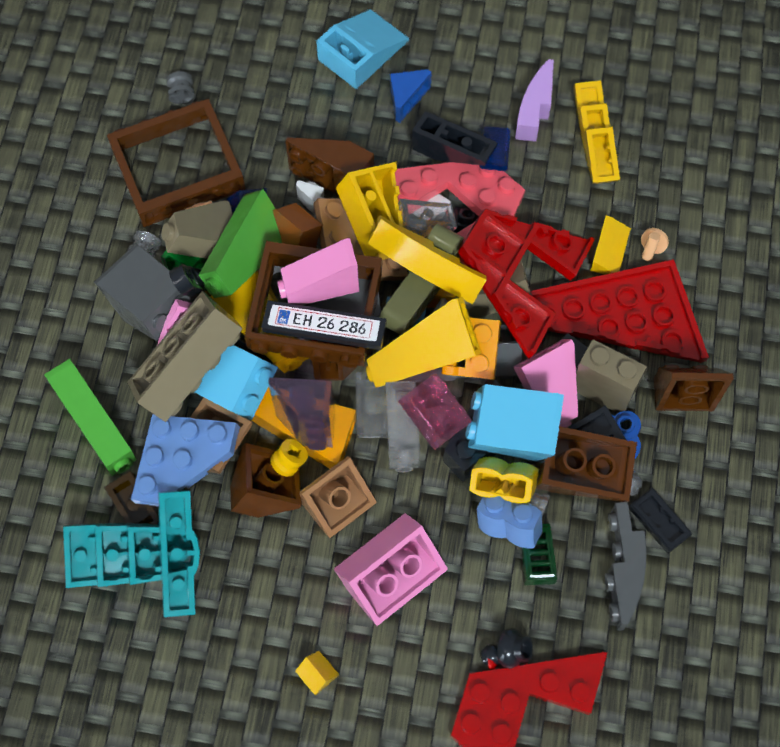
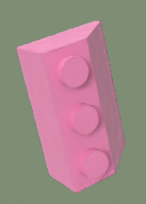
M404 513L336 566L334 570L348 592L373 623L378 626L446 572L448 568L423 526Z

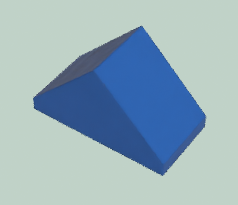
M428 69L390 74V91L395 120L401 123L431 88L432 72Z

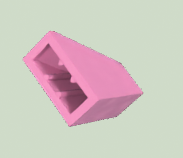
M350 238L341 240L281 268L282 280L277 281L281 299L287 298L289 304L305 305L359 292L358 266Z
M562 339L513 367L524 389L564 395L559 426L567 428L572 424L570 420L578 417L575 345L572 339Z

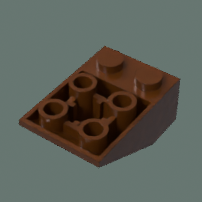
M287 137L285 140L291 172L297 177L307 178L323 187L324 190H329L336 194L339 199L336 187L348 172L374 167V153L351 141Z

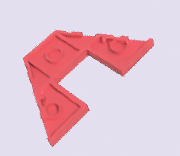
M490 159L485 166L447 162L399 168L395 172L396 186H399L400 191L398 205L406 213L448 189L478 216L484 209L496 211L501 215L515 216L525 193V189ZM474 223L459 231L457 234L464 237L465 240ZM460 256V262L467 266L462 257Z

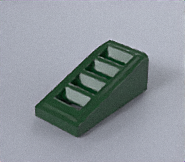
M542 524V532H544L545 538H539L536 545L545 544L546 549L529 550V548H522L525 586L555 584L557 581L550 524ZM546 555L547 560L531 561L530 556ZM547 566L548 571L532 572V567Z

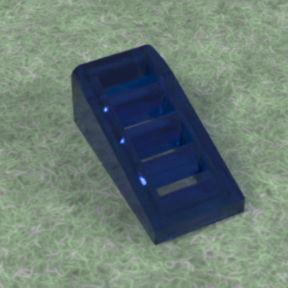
M489 126L484 128L483 136L498 142V146L485 166L480 165L481 169L508 171L511 132L509 128Z

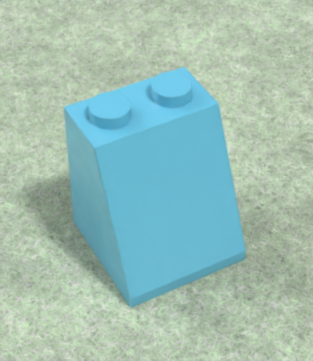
M235 345L228 346L222 353L219 364L214 369L208 370L203 376L201 385L195 393L233 413L252 420L278 367Z
M483 385L478 391H474L471 399V409H474L473 420L468 422L466 428V439H469L468 448L536 462L554 456L564 395Z

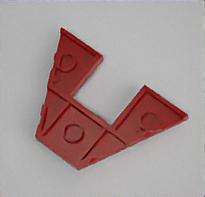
M484 209L460 246L458 253L467 267L486 275L487 281L482 287L483 291L525 355L530 359L540 346L556 313L510 280L511 276L528 249L571 281L577 275L595 238L589 237L584 239L569 235V231L564 229L561 231L556 230L552 226L537 222L531 225L517 221L518 217L501 215L496 211Z
M601 652L520 665L511 669L501 668L470 673L450 737L460 747H515L529 696L590 715L607 653Z

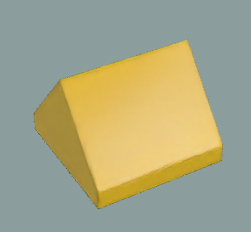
M320 651L307 656L295 670L314 695H317L339 676L338 672Z

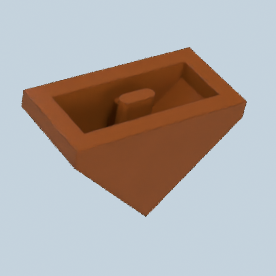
M297 203L272 210L284 244L316 248L323 224Z

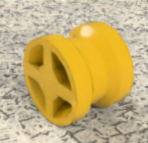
M286 439L282 442L279 449L272 454L270 458L271 465L278 474L285 477L293 476L299 467L306 462L308 452L299 441Z

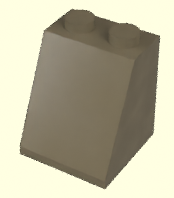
M592 340L576 372L577 393L602 406L606 405L608 409L616 413L626 411L648 367Z

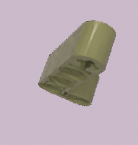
M437 223L427 239L433 241L435 247L460 258L458 250L463 243L464 237ZM410 271L386 303L379 317L387 319V328L402 335L414 326L440 290V287Z

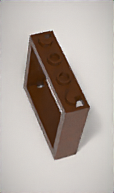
M209 98L195 101L186 107L170 110L161 116L145 119L133 126L120 128L113 133L107 134L111 149L143 227L168 219L174 212L185 210L194 204L208 201L214 202L246 190L242 172ZM208 120L230 171L143 202L122 150Z
M266 241L244 336L247 349H251L259 354H267L268 352L280 353L283 357L291 359L298 356L306 357L317 363H326L327 361L338 362L342 366L349 368L357 367V365L365 366L368 348H353L260 333L274 267H285L322 250ZM355 254L358 278L370 280L364 315L374 317L382 277V258Z

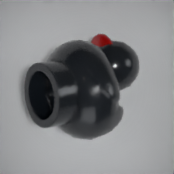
M509 628L503 630L499 636L497 646L491 644L482 649L481 660L490 670H494L499 663L508 669L515 668L521 662L530 661L533 654L532 640L528 636H523L517 629Z

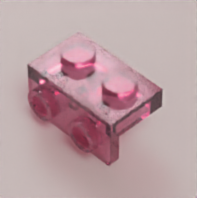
M436 373L398 400L399 404L434 450L472 422L465 409L458 403L447 385Z

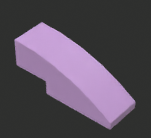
M548 59L538 70L524 94L519 110L515 140L536 141L539 119L549 118L554 64L552 59Z

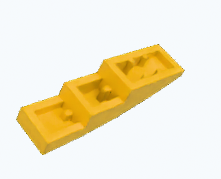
M601 80L575 83L573 89L577 115L592 184L619 181L620 175L613 127H610L607 103L604 104Z
M383 217L380 218L368 240V244L398 264L459 298L463 297L465 301L471 304L474 303L487 281L486 275L461 264L459 258L435 247L433 241Z

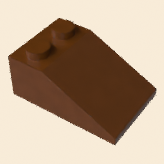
M670 364L659 367L654 377L656 410L714 411L733 381V373L718 368H708L706 365L679 368L678 365Z
M559 426L555 455L540 460L535 464V467L539 469L536 489L566 495L629 502L637 442Z

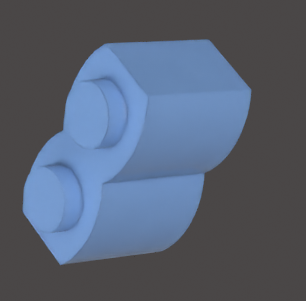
M497 496L490 498L482 497L477 507L478 526L482 532L495 538H507L511 543L522 548H535L542 533V512L536 506L529 503H513Z

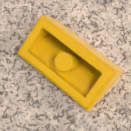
M605 216L591 271L601 274L620 271L631 228L611 216Z

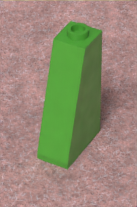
M264 189L248 193L242 197L199 273L206 290L214 298L232 295L260 268L266 241L283 243L272 211L276 208Z
M68 359L44 374L54 392L111 476L127 471L137 459L72 361Z

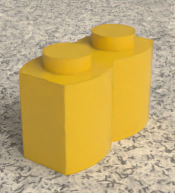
M483 457L477 461L472 469L469 490L482 497L500 496L513 503L530 502L536 490L539 469L528 463L515 462L508 464L506 461L496 457Z

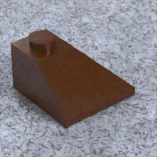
M245 443L242 446L230 486L231 511L259 518L299 509L302 506L299 493L301 491L299 469L293 476H282L271 465L270 458L275 450Z

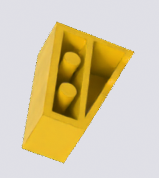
M396 162L348 172L336 187L363 254L365 256L382 258V260L389 257L368 244V240L381 217L403 227L402 210H399L398 205L400 191L399 186H396L395 178Z

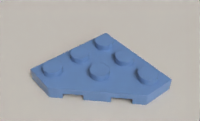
M152 414L131 500L136 504L158 506V492L180 491L185 487L190 488L208 474V470L220 461L224 463L234 455L240 426L235 422L170 416L164 422Z

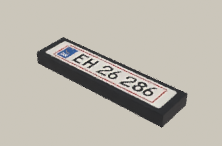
M268 300L261 328L262 332L381 350L387 319Z

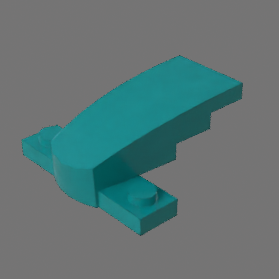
M190 490L158 492L159 524L100 523L63 525L66 588L95 585L103 587L127 583L134 585L162 580L163 616L195 615L194 575H196L199 565L200 546L198 537L192 529Z

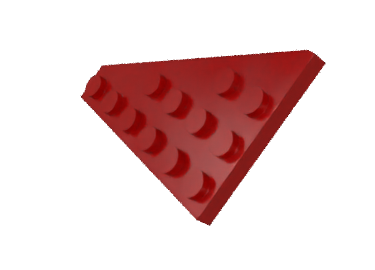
M674 259L531 291V295L556 313L547 331L565 335L569 333L571 336L699 363L707 362L709 358Z

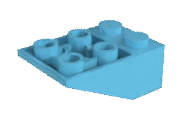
M368 10L333 25L316 41L318 60L357 89L409 41V38L374 11Z

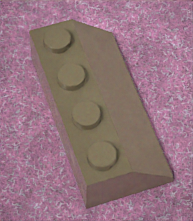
M202 291L127 382L137 403L164 422L170 416H175L180 411L184 399L189 393H194L199 388L203 376L208 370L214 369L219 364L222 353L228 346L231 347L238 341L240 332L243 329L229 313L205 292Z

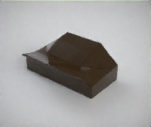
M130 471L104 487L126 523L159 524L158 506L136 504L131 500L137 475Z

